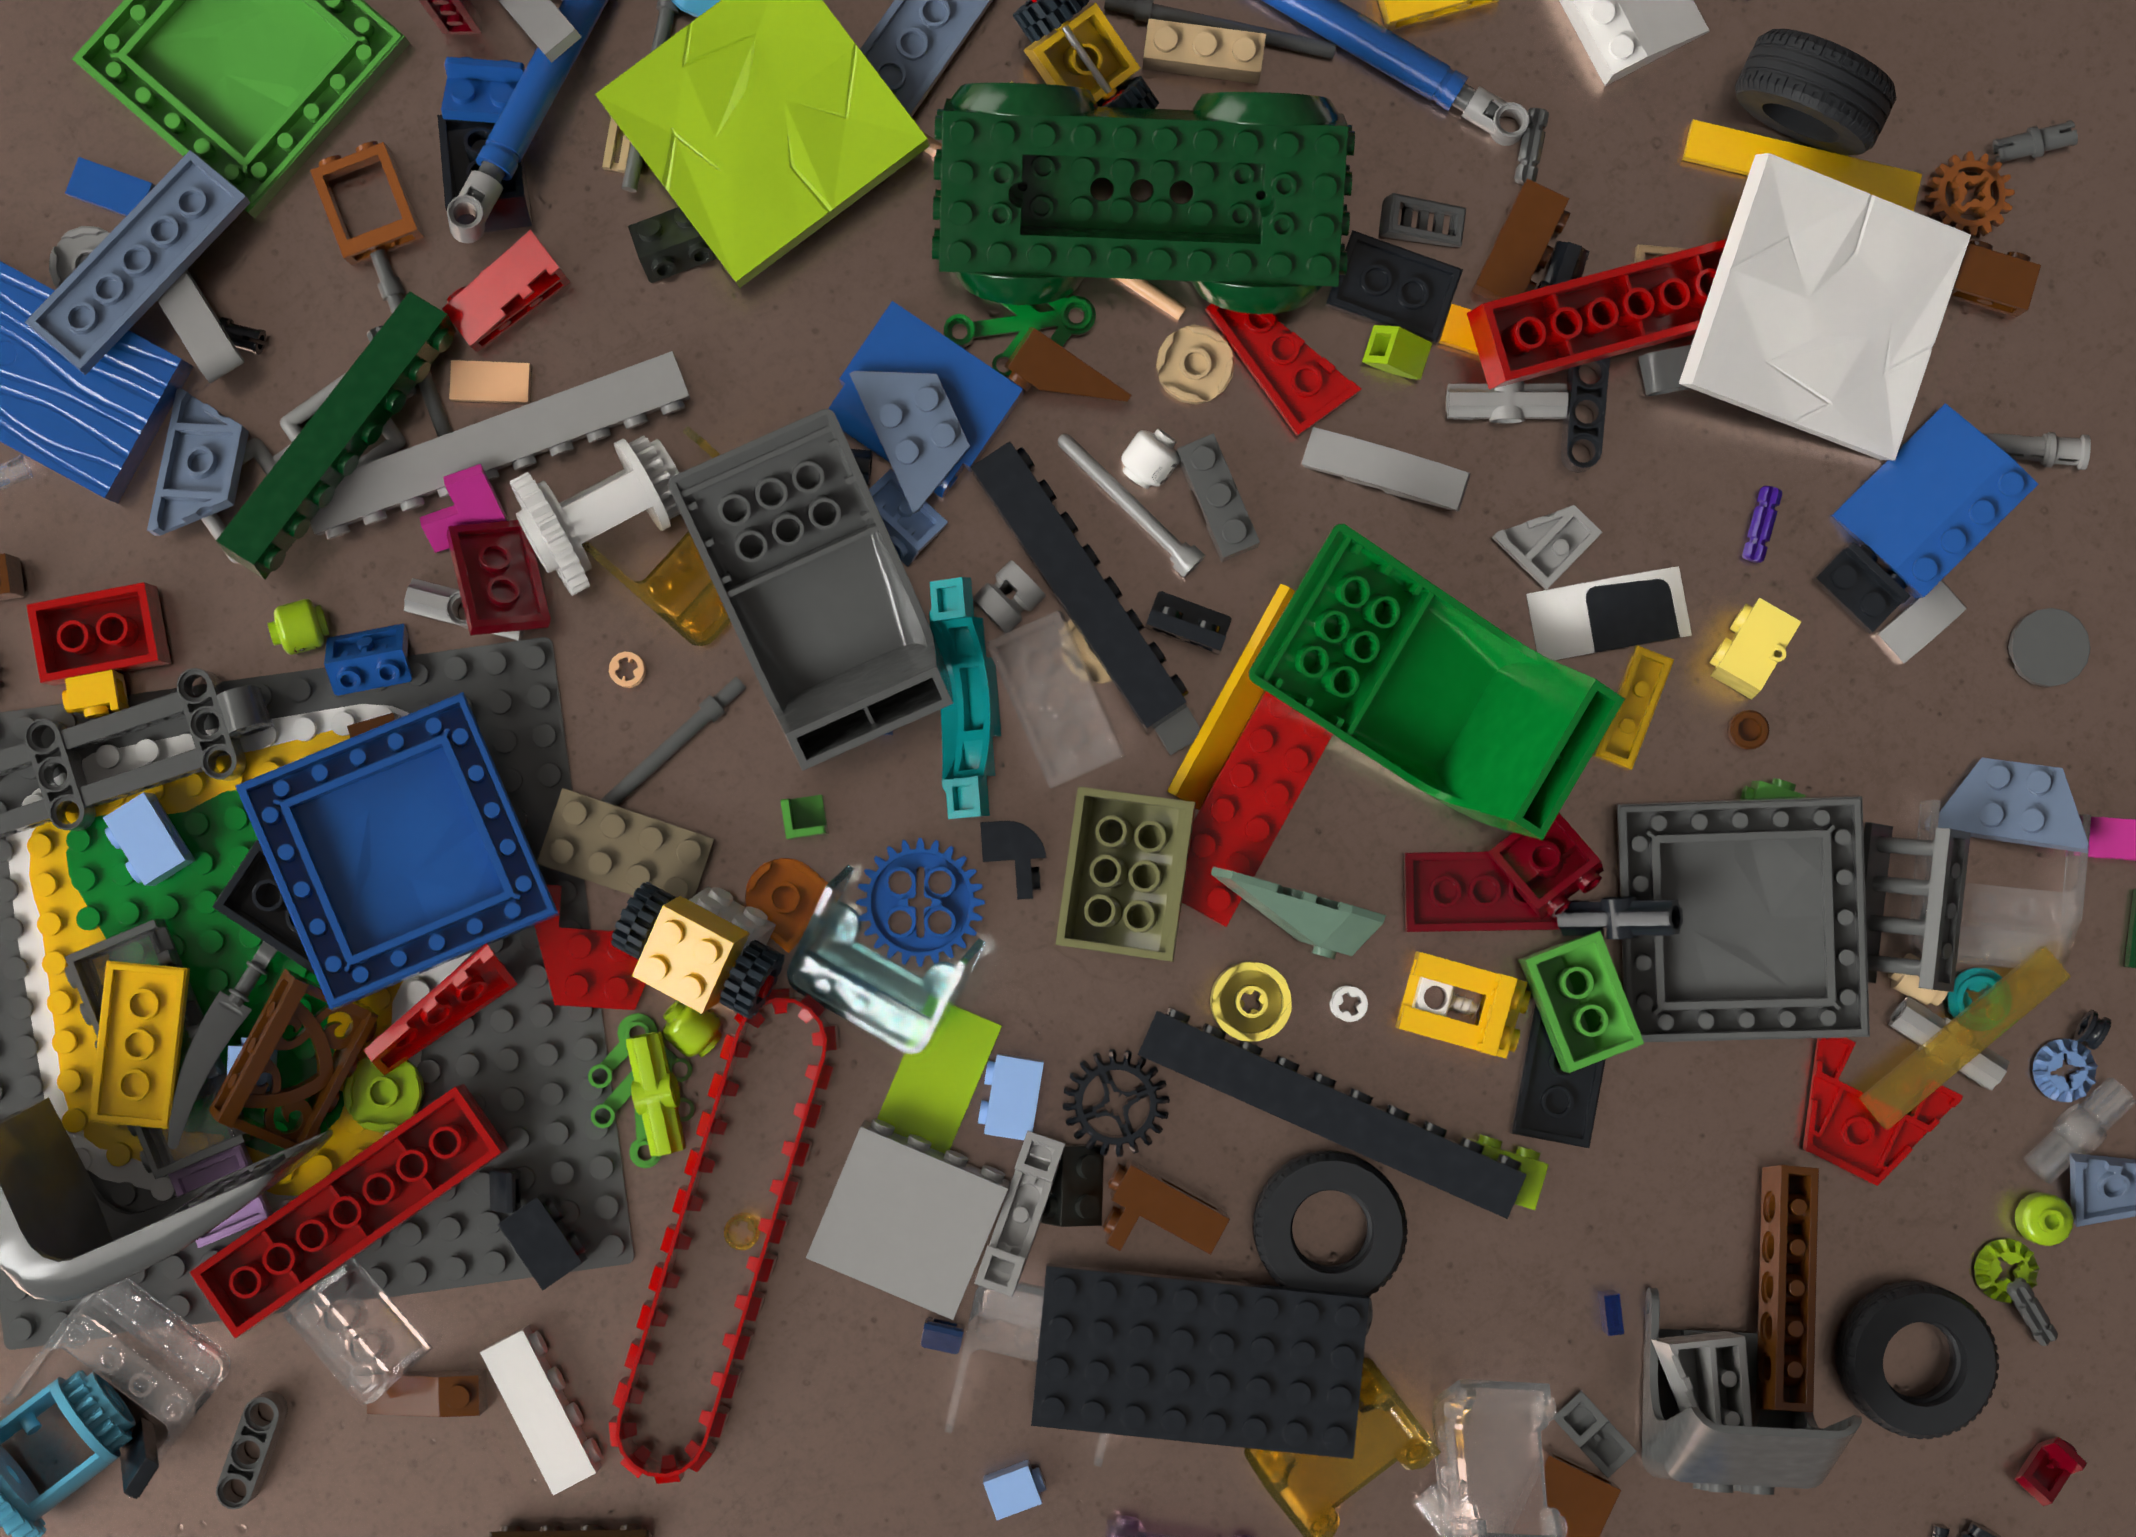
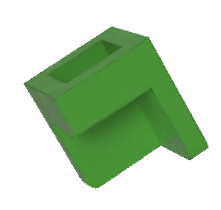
M823 795L781 799L786 839L792 840L829 834Z

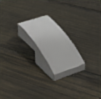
M1941 580L1924 598H1916L1912 601L1909 607L1878 632V635L1899 659L1906 663L1957 619L1967 607Z

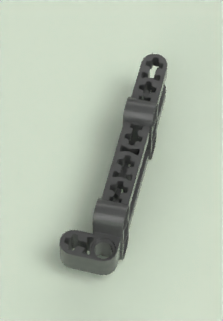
M191 668L182 672L176 684L177 692L70 728L59 721L44 718L36 719L25 730V743L0 750V777L33 766L43 799L0 813V839L50 822L63 830H85L95 820V807L203 771L209 777L218 780L231 781L239 778L246 768V757L240 738L264 731L273 726L261 688L245 685L224 691L220 679L213 672ZM204 677L207 682V690L204 695L197 698L192 692V684L195 679ZM215 714L219 719L220 725L216 733L208 735L204 730V722L208 716ZM185 715L196 749L87 784L77 751ZM51 727L55 732V740L51 746L46 748L41 742V735L46 728ZM223 752L229 753L232 759L231 767L225 773H221L216 767L217 757ZM62 764L67 770V779L58 786L53 779V773ZM74 802L79 807L80 814L78 819L71 824L66 818L65 811L68 805Z

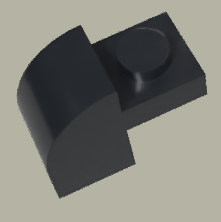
M980 822L983 862L1015 860L1017 900L1034 899L1033 891L1041 890L1039 867H1031V859L1047 858L1041 839L1032 829L1019 822Z

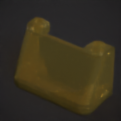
M1368 1357L1363 1359L1354 1459L1245 1448L1244 1450L1247 1461L1264 1488L1303 1537H1333L1340 1523V1517L1335 1508L1397 1461L1406 1470L1422 1469L1441 1453L1373 1360Z

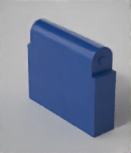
M892 301L840 376L839 381L843 388L833 400L829 409L836 415L843 432L889 462L849 373L853 371L937 374L970 445L967 453L959 463H956L941 485L934 490L935 494L943 498L956 483L964 468L972 472L971 466L976 464L1023 397L1024 391L1023 388Z

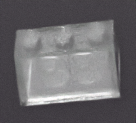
M356 1259L350 1260L317 1283L282 1314L360 1406L375 1402L433 1348Z

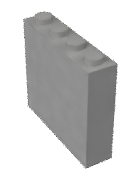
M873 1119L870 1123L864 1120L806 1258L953 1320L1007 1194L1010 1181L1004 1179L1005 1173L996 1168L983 1165L982 1169L968 1164V1158L958 1152L946 1150L944 1154L930 1148L932 1143L925 1138L910 1134L906 1138L894 1133L895 1127L887 1122Z

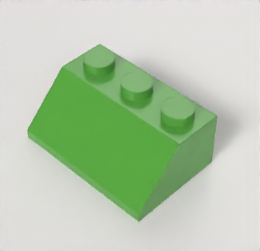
M1601 931L1557 944L1519 959L1562 1071L1571 1073L1644 1044Z

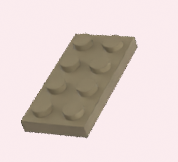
M562 788L537 864L634 896V891L640 888L642 883L649 882L676 898L682 896L689 900L696 894L714 838Z

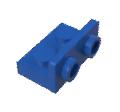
M446 57L444 66L447 80L441 107L443 119L496 123L525 71L524 64L510 60L496 61L474 59L471 57Z
M405 624L327 638L324 666L334 694L339 696L411 682L412 672L407 660L408 633Z

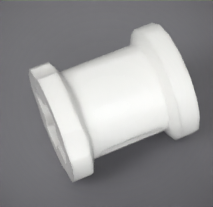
M1345 985L1333 991L1329 1005L1335 1017L1346 1022H1354L1365 1015L1368 1001L1362 990ZM1345 993L1349 997L1358 998L1359 1002L1354 1004L1355 1012L1352 1014L1347 1010L1340 1011L1339 1005L1344 1002L1342 995Z

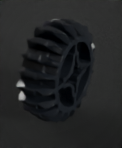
M1110 1049V1061L1103 1063L1100 1053L1096 1052L1093 1054L1097 1064L1094 1068H1091L1085 1060L1080 1062L1081 1068L1086 1072L1083 1078L1075 1072L1070 1074V1079L1079 1084L1077 1089L1072 1087L1064 1088V1094L1074 1096L1075 1102L1063 1103V1110H1075L1076 1115L1066 1119V1124L1072 1126L1079 1122L1082 1127L1076 1130L1074 1137L1078 1140L1088 1133L1091 1137L1086 1143V1148L1089 1150L1095 1146L1097 1140L1102 1142L1100 1154L1103 1156L1107 1155L1109 1144L1116 1145L1117 1157L1123 1156L1122 1144L1129 1143L1133 1154L1138 1153L1139 1149L1135 1140L1141 1137L1146 1145H1151L1152 1139L1146 1133L1147 1130L1150 1128L1158 1134L1163 1130L1159 1124L1153 1122L1155 1117L1161 1119L1168 1118L1169 1113L1165 1110L1157 1109L1158 1104L1169 1103L1170 1098L1168 1095L1157 1096L1156 1093L1157 1090L1166 1087L1165 1080H1159L1152 1083L1150 1080L1158 1073L1156 1066L1151 1067L1146 1073L1141 1070L1146 1063V1058L1141 1056L1135 1065L1130 1064L1132 1052L1129 1050L1125 1051L1123 1061H1116V1050ZM1110 1070L1129 1072L1138 1077L1144 1085L1128 1090L1120 1089L1116 1086ZM1099 1075L1104 1088L1103 1097L1091 1107L1083 1109L1084 1092L1089 1083ZM1107 1084H1111L1113 1092H1119V1097L1122 1094L1126 1098L1135 1095L1122 1104L1124 1122L1121 1121L1118 1113H1113V1109L1108 1111L1104 1108L1096 1111L1105 1107V1104L1110 1102V1091ZM1149 1096L1147 1115L1143 1122L1133 1130L1128 1116L1129 1109L1140 1099ZM1110 1116L1118 1123L1122 1135L1102 1133L1089 1123V1120L1096 1117Z

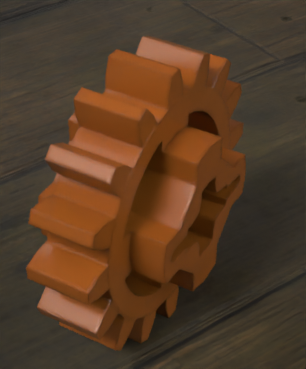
M1972 151L1964 154L1962 161L1955 154L1948 159V166L1942 163L1935 169L1939 177H1932L1927 182L1929 187L1935 189V191L1925 196V201L1935 203V207L1928 214L1929 216L1940 215L1942 218L1940 220L1941 223L1961 231L1965 230L1966 233L1971 234L1970 239L1976 236L1977 229L1982 236H1985L1992 231L1991 225L1998 227L2005 221L2001 214H2007L2012 210L2013 206L2005 202V199L2013 196L2015 190L2007 189L2004 185L2011 179V175L2000 176L1998 171L2002 163L1999 161L1993 166L1988 165L1989 155L1986 153L1977 161L1974 159ZM1964 171H1973L1979 175L1968 176ZM1978 185L1971 201L1962 206L1961 203L1965 200L1968 190ZM1991 187L1993 189L1994 199L1991 197ZM1945 191L1949 194V206L1946 201ZM1961 215H1972L1975 219H1977V218H1980V219H1978V220H1967V219L1961 218L1960 216H1961Z

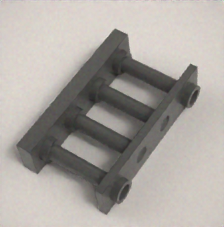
M1865 822L1864 865L1868 982L1876 983L1877 971L1919 976L1918 988L1954 992L1971 832L1936 827L1934 840L1892 837L1893 826ZM1890 853L1932 856L1931 878L1929 880L1888 877ZM1886 892L1927 896L1928 905L1925 920L1883 916ZM1881 933L1923 936L1922 958L1916 960L1879 956Z

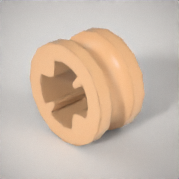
M624 651L618 653L609 664L610 677L616 684L625 688L638 686L646 676L647 668L645 662L640 656L632 652ZM628 659L630 664L635 661L638 666L633 671L635 677L627 681L628 678L626 676H623L621 680L617 673L622 669L620 662Z

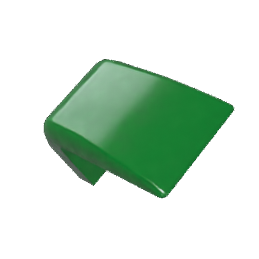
M1337 524L1331 530L1249 670V678L1254 684L1434 799L1481 823L1540 840L1544 839L1625 698L1597 679L1555 662L1517 641L1346 524Z

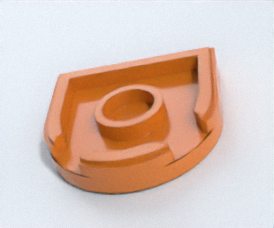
M779 858L764 863L751 875L746 886L745 902L746 907L750 906L761 910L768 916L767 920L776 924L770 938L786 952L790 953L840 895V892L807 864L795 859Z

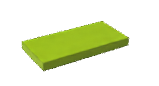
M929 995L877 1119L894 1126V1133L908 1138L910 1134L925 1138L932 1143L930 1148L945 1154L946 1150H950L1002 1025Z

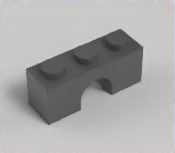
M1214 433L1177 448L1176 452L1180 459L1179 464L1190 490H1193L1206 520V528L1221 563L1258 548L1260 544L1259 538Z

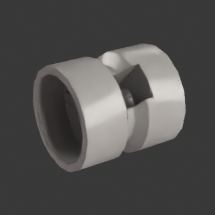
M1012 560L995 575L997 581L995 584L986 583L973 596V602L1006 635L1022 621L1021 612L1023 610L1032 611L1046 597L1040 587ZM1014 590L1016 593L1014 598L1010 600L1006 594Z

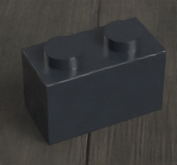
M544 1194L539 1195L497 1224L542 1291L588 1259L584 1254L588 1249L581 1236L575 1230L569 1232L561 1220L565 1217L563 1210L554 1198L551 1197L547 1200Z

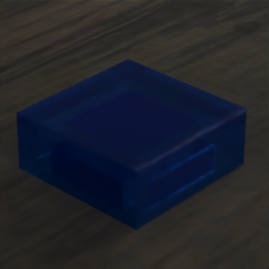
M1614 1290L1598 1291L1602 1331L1608 1336L1623 1335L1624 1326L1620 1294Z

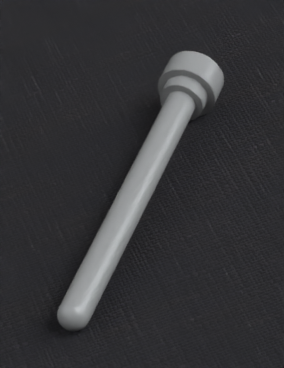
M1062 434L1058 438L1059 447L1172 555L1170 560L1174 563L1173 568L1183 578L1188 576L1201 563L1206 555L1195 545L1190 546L1187 542L1182 544L1069 434Z

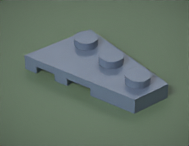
M2070 1153L2071 1210L2076 1227L2136 1216V1159Z

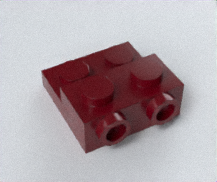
M1560 813L1556 816L1543 840L1513 832L1488 851L1492 860L1515 885L1516 891L1540 919H1543L1548 914L1552 918L1562 914L1570 905L1568 898L1579 890L1587 893L1594 889L1602 879L1599 874L1604 871L1599 857Z

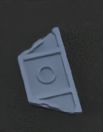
M853 371L849 373L909 506L913 514L917 513L934 490L946 479L956 463H959L970 449L967 438L937 374Z
M177 388L150 513L147 531L154 536L164 535L234 506L249 431L231 418L225 417L210 405L204 404L191 396L184 389Z
M1982 757L1934 818L1931 825L1932 832H1936V827L1971 832L1970 837L2088 854L2090 848L2064 770L2059 767Z

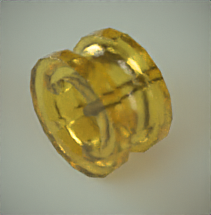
M741 1212L733 1215L724 1227L725 1241L736 1250L750 1249L756 1244L761 1234V1231L758 1230L759 1221L749 1213ZM740 1221L747 1222V1229L753 1232V1237L750 1239L747 1236L744 1239L745 1242L738 1241L737 1233L732 1231L733 1224L738 1227Z

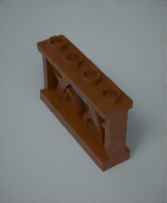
M286 968L208 1110L218 1123L229 1128H236L283 1149L292 1147L320 1134V1125L326 1114L331 1113L338 1103L339 1090L344 1080L349 1078L356 1070L359 1052L364 1043L369 1042L373 1038L377 1029L378 1015L369 1006L357 1001L334 1011L330 1010L327 1004L313 1016L300 1001L306 993L327 1003L320 985ZM336 1012H345L351 1018V1023L342 1037H336L334 1034L335 1029L342 1024L341 1022H330L323 1029L320 1025L326 1017ZM287 1025L294 1026V1033L301 1028V1025L304 1026L302 1031L291 1039H284L282 1037ZM310 1037L316 1054L317 1073L301 1083L281 1089L279 1069L270 1059L273 1051L293 1049ZM331 1049H336L332 1056ZM262 1073L271 1074V1088L268 1092H266L268 1088L267 1082L263 1085L256 1084ZM281 1106L282 1116L287 1122H289L288 1117L292 1111L297 1110L301 1112V1116L294 1129L281 1131L276 1128L273 1120L275 1107ZM243 1107L265 1108L264 1125L240 1115Z

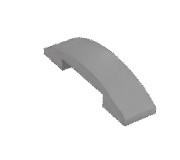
M1027 1131L989 1246L987 1245L976 1276L975 1285L1013 1298L1042 1220L1064 1152L1065 1143Z

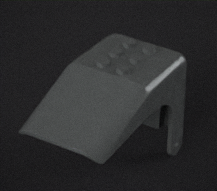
M1649 1287L1646 1292L1644 1314L1642 1462L1646 1471L1654 1477L1693 1483V1489L1721 1493L1741 1491L1749 1494L1774 1495L1775 1487L1809 1489L1816 1488L1822 1484L1862 1424V1416L1853 1415L1826 1428H1819L1813 1412L1756 1409L1755 1404V1416L1752 1427L1713 1423L1705 1417L1698 1407H1689L1680 1412L1651 1339L1722 1331L1659 1329V1291L1657 1288ZM1731 1332L1745 1336L1749 1384L1756 1394L1758 1333Z

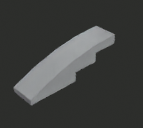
M1316 427L1312 429L1301 463L1305 468L1340 476L1346 481L1381 489L1387 494L1458 512L1460 511L1471 476L1469 472L1429 459Z

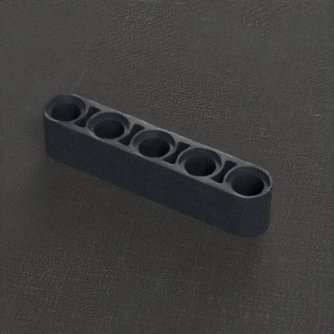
M1610 357L1568 368L1567 418L1563 420L1561 461L1564 467L1575 473L1589 470L1601 458ZM1581 366H1589L1595 370L1597 374L1595 384H1587L1581 380L1579 376ZM1578 405H1586L1591 408L1594 416L1591 423H1583L1577 418L1575 410ZM1580 443L1589 449L1590 459L1588 462H1579L1574 458L1572 454L1574 444Z

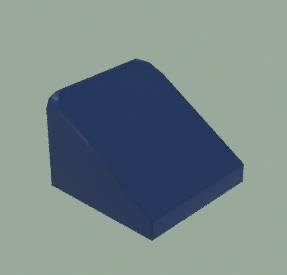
M928 1317L925 1320L920 1344L924 1348L958 1354L965 1327L963 1324Z

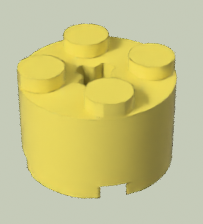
M1244 961L1231 965L1218 976L1211 990L1210 1006L1214 1019L1226 1033L1241 1041L1257 1042L1276 1035L1285 1026L1291 1014L1292 998L1285 978L1276 969L1260 962ZM1254 990L1259 993L1257 1001L1261 1003L1260 1007L1257 1010L1250 1008L1245 1012L1243 1010L1245 1003L1241 1000L1244 993L1251 995Z

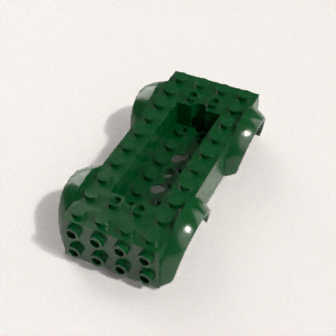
M970 83L961 85L951 99L946 98L944 108L937 109L934 136L935 140H942V149H936V156H934V180H941V189H935L933 220H940V228H935L932 260H939V272H953L967 291L982 299L1012 305H1037L1054 302L1073 293L1085 277L1191 281L1202 298L1220 308L1241 313L1276 314L1305 306L1323 286L1338 287L1339 275H1346L1347 251H1345V244L1341 243V236L1349 235L1350 212L1347 211V204H1344V196H1351L1352 172L1350 171V165H1346V157L1354 156L1355 131H1352V125L1347 124L1344 114L1338 113L1331 100L1326 97L1271 92H1214L1202 94L1193 110L1098 107L1091 92L1080 87L1032 83ZM1097 178H1107L1112 182L1114 191L1110 198L1098 200L1091 194L1090 186ZM1138 179L1148 180L1153 186V193L1147 199H1136L1130 192L1132 183ZM1180 180L1188 182L1193 188L1191 199L1185 203H1177L1170 196L1171 186Z

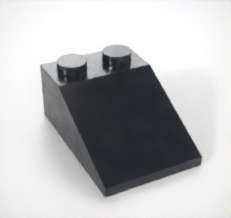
M437 115L446 212L448 204L459 195L471 171H478L480 166L477 164L476 158L482 147L486 145L485 142L495 123L443 119L442 115ZM523 157L521 162L518 163V167L511 180H502L501 185L504 189L485 222L484 232L532 226ZM463 214L456 221L466 225L474 222L476 217L470 214Z

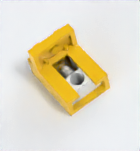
M1416 951L1395 1027L1507 1059L1508 1052H1515L1517 1048L1520 1029H1516L1515 1026L1519 1013L1525 1014L1527 1011L1531 991L1526 990L1528 982L1518 978ZM1431 986H1438L1444 993V1001L1439 1007L1431 1009L1424 1001V994ZM1455 987L1482 994L1478 1007L1473 1001L1474 998L1468 999L1466 995L1461 997L1458 996V993L1455 995ZM1452 1010L1456 1014L1463 1013V1016L1470 1015V1017L1471 1014L1475 1013L1474 1016L1476 1015L1474 1024H1469L1448 1018L1447 1014Z

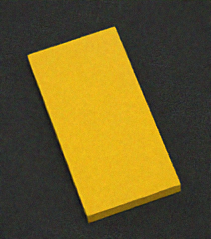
M106 961L88 1122L169 1129L174 1094L178 1083L190 968Z

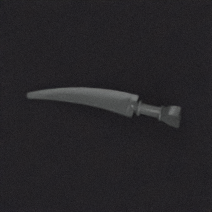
M265 941L262 942L252 961L246 962L248 967L235 988L229 989L230 996L221 991L218 993L193 1038L183 1062L174 1094L167 1143L170 1149L178 1147L195 1100L219 1055L252 1011V1009L243 1004L250 1001L248 996L262 974H267L266 968L278 951Z

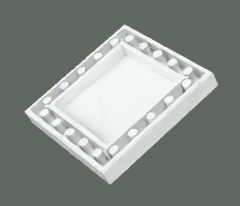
M1771 153L1756 154L1679 384L1879 460L1895 461L1971 234Z

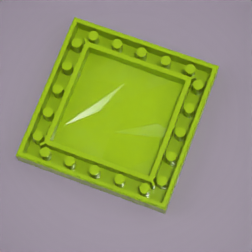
M720 0L692 23L688 24L595 94L739 288L930 146L928 138L823 0Z

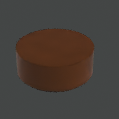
M1746 710L1734 715L1727 729L1728 737L1732 744L1742 750H1752L1762 746L1768 739L1770 731L1766 718L1754 710Z

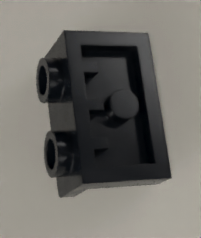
M1855 542L1845 545L1813 580L1870 634L1900 604L1905 603L1911 596L1904 590L1907 585L1897 574L1892 571L1886 573L1876 563L1878 557L1869 547L1862 543L1858 546Z
M1159 591L1145 628L1219 655L1232 619L1223 613Z

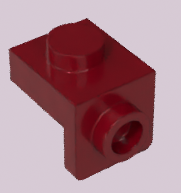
M2056 1437L2036 1444L2014 1479L2042 1506H2046L2054 1502L2070 1475L2083 1471L2087 1462L2077 1454V1450L2073 1445Z

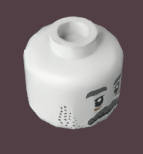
M1159 428L1154 434L1146 430L1139 431L1122 453L1121 460L1125 466L1122 470L1123 473L1145 489H1148L1150 485L1162 486L1179 464V456L1173 448L1177 441Z

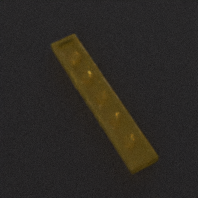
M2040 946L1860 1096L1859 1099L1881 1126L1888 1130L2071 976L2046 946Z

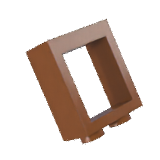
M370 141L361 144L355 149L356 153L343 158L340 155L327 157L318 163L319 167L310 170L342 256L351 265L370 259V254L377 250L385 249L388 252L424 238L393 153L384 142L378 144L377 141ZM381 161L402 219L349 238L328 181Z

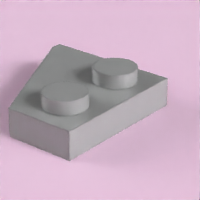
M1572 505L1546 516L1498 531L1491 538L1547 590L1603 532L1575 505Z

